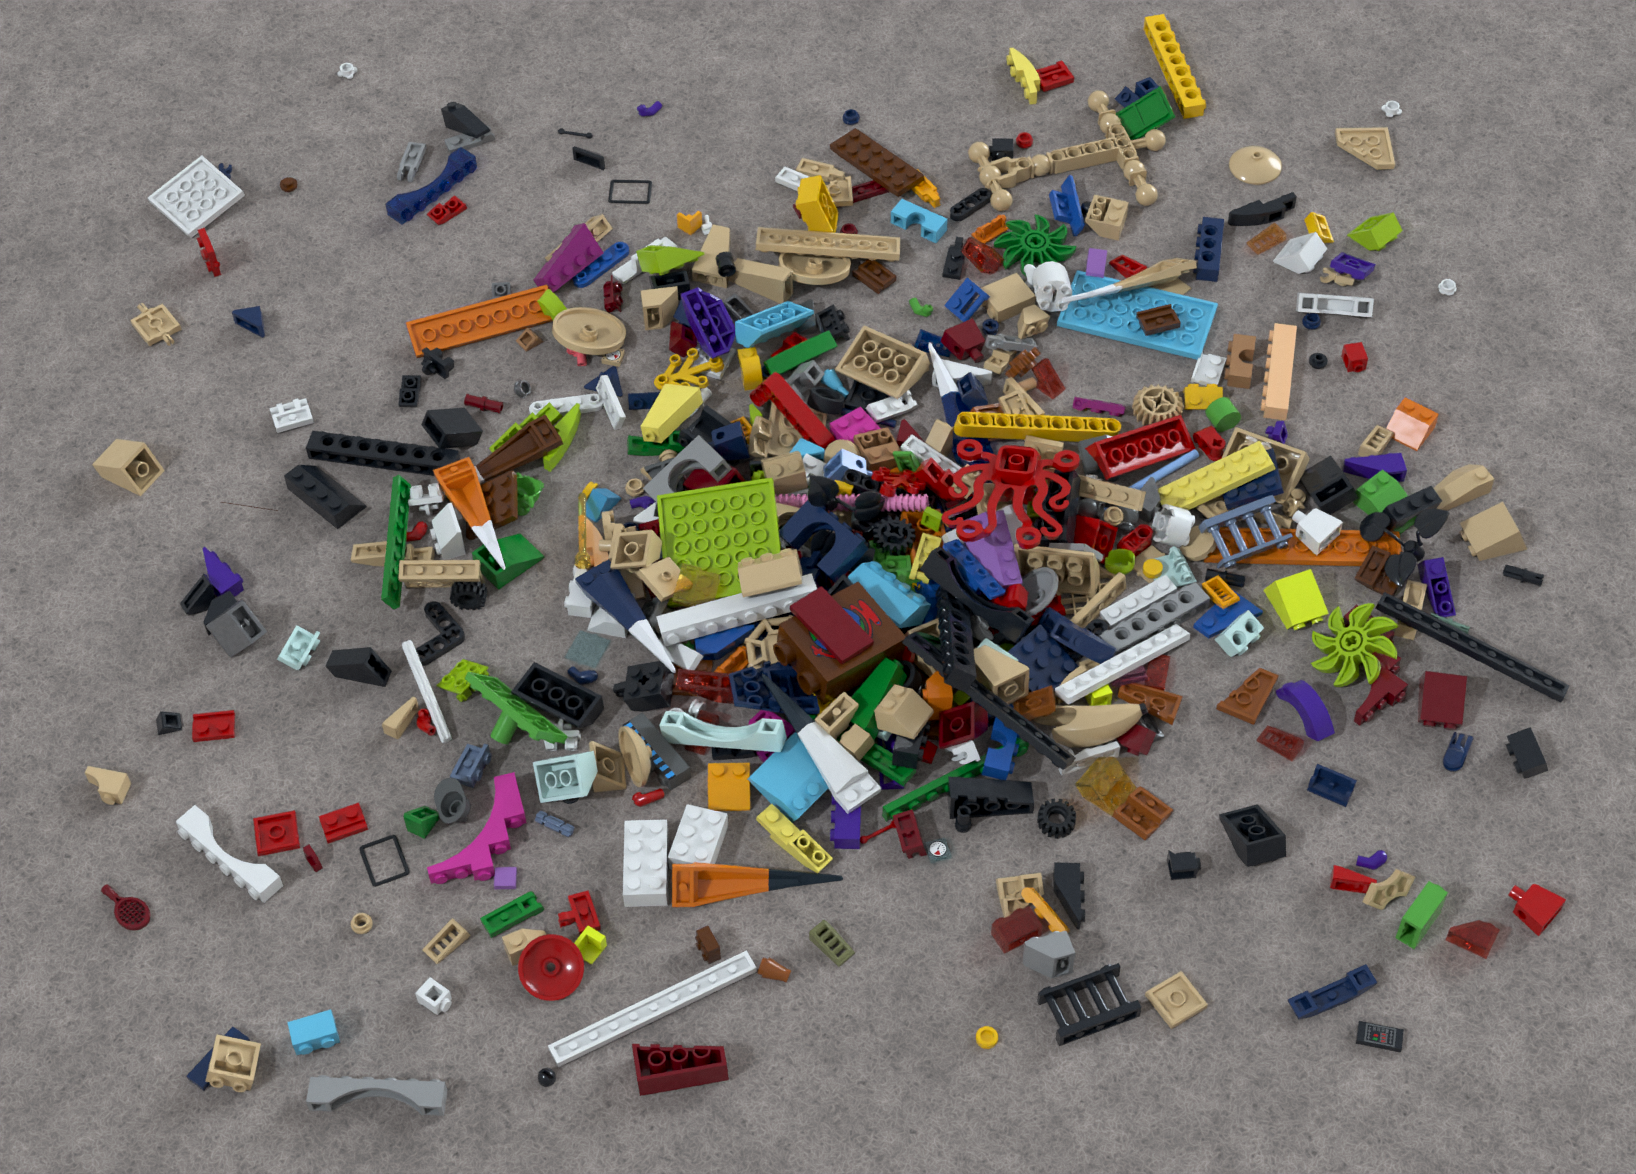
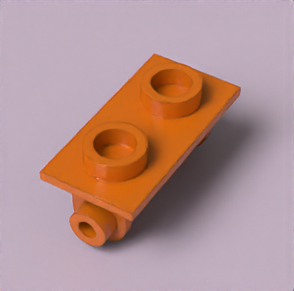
M998 215L990 223L988 222L978 227L971 236L982 245L986 244L1009 230L1005 226L1006 216Z
M745 646L738 647L711 675L725 685H728L730 683L729 674L743 670L749 664L747 648Z

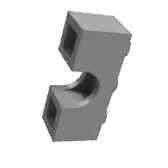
M812 360L800 364L786 382L804 400L802 393L808 388L815 386L825 373Z

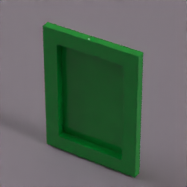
M1161 86L1116 113L1130 140L1140 139L1148 131L1157 129L1175 118L1172 107Z

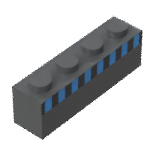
M643 712L622 725V727L628 726L642 737L646 746L649 745L651 748L650 772H655L658 775V781L662 786H667L672 790L691 778L690 767Z

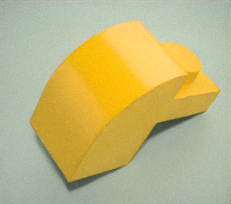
M756 347L738 349L737 354L744 390L756 389L763 382L761 364Z

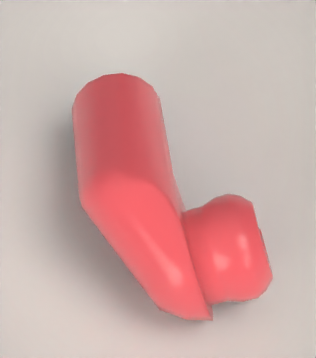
M567 348L568 354L577 357L578 366L587 365L586 354Z

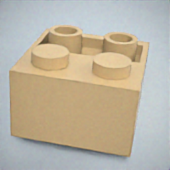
M1094 195L1085 222L1100 237L1119 241L1127 218L1129 202Z
M677 286L641 291L645 330L662 329L674 319L673 316L679 305Z

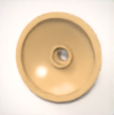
M1248 146L1233 153L1229 161V168L1231 173L1240 181L1261 185L1274 181L1281 173L1282 164L1279 157L1271 150L1260 146Z
M628 726L621 727L618 738L624 765L633 783L637 787H642L646 784L651 769V748L649 745L646 746L642 737Z

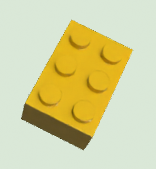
M821 175L802 178L797 189L798 199H796L795 203L797 210H800L803 222H806L808 226V231L836 233L839 212Z

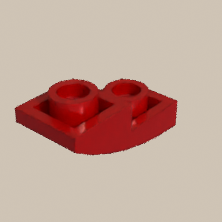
M454 195L444 205L438 203L427 213V216L436 224L441 225L466 210L467 206Z

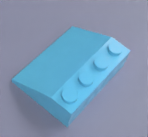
M796 731L785 741L781 752H774L748 778L756 789L792 823L828 789L826 782Z

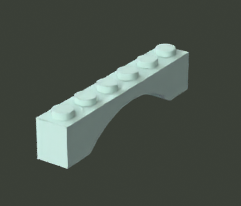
M666 711L659 725L662 736L671 744L781 752L787 739L783 721L778 719L762 718L748 726L723 727L703 722L685 712Z

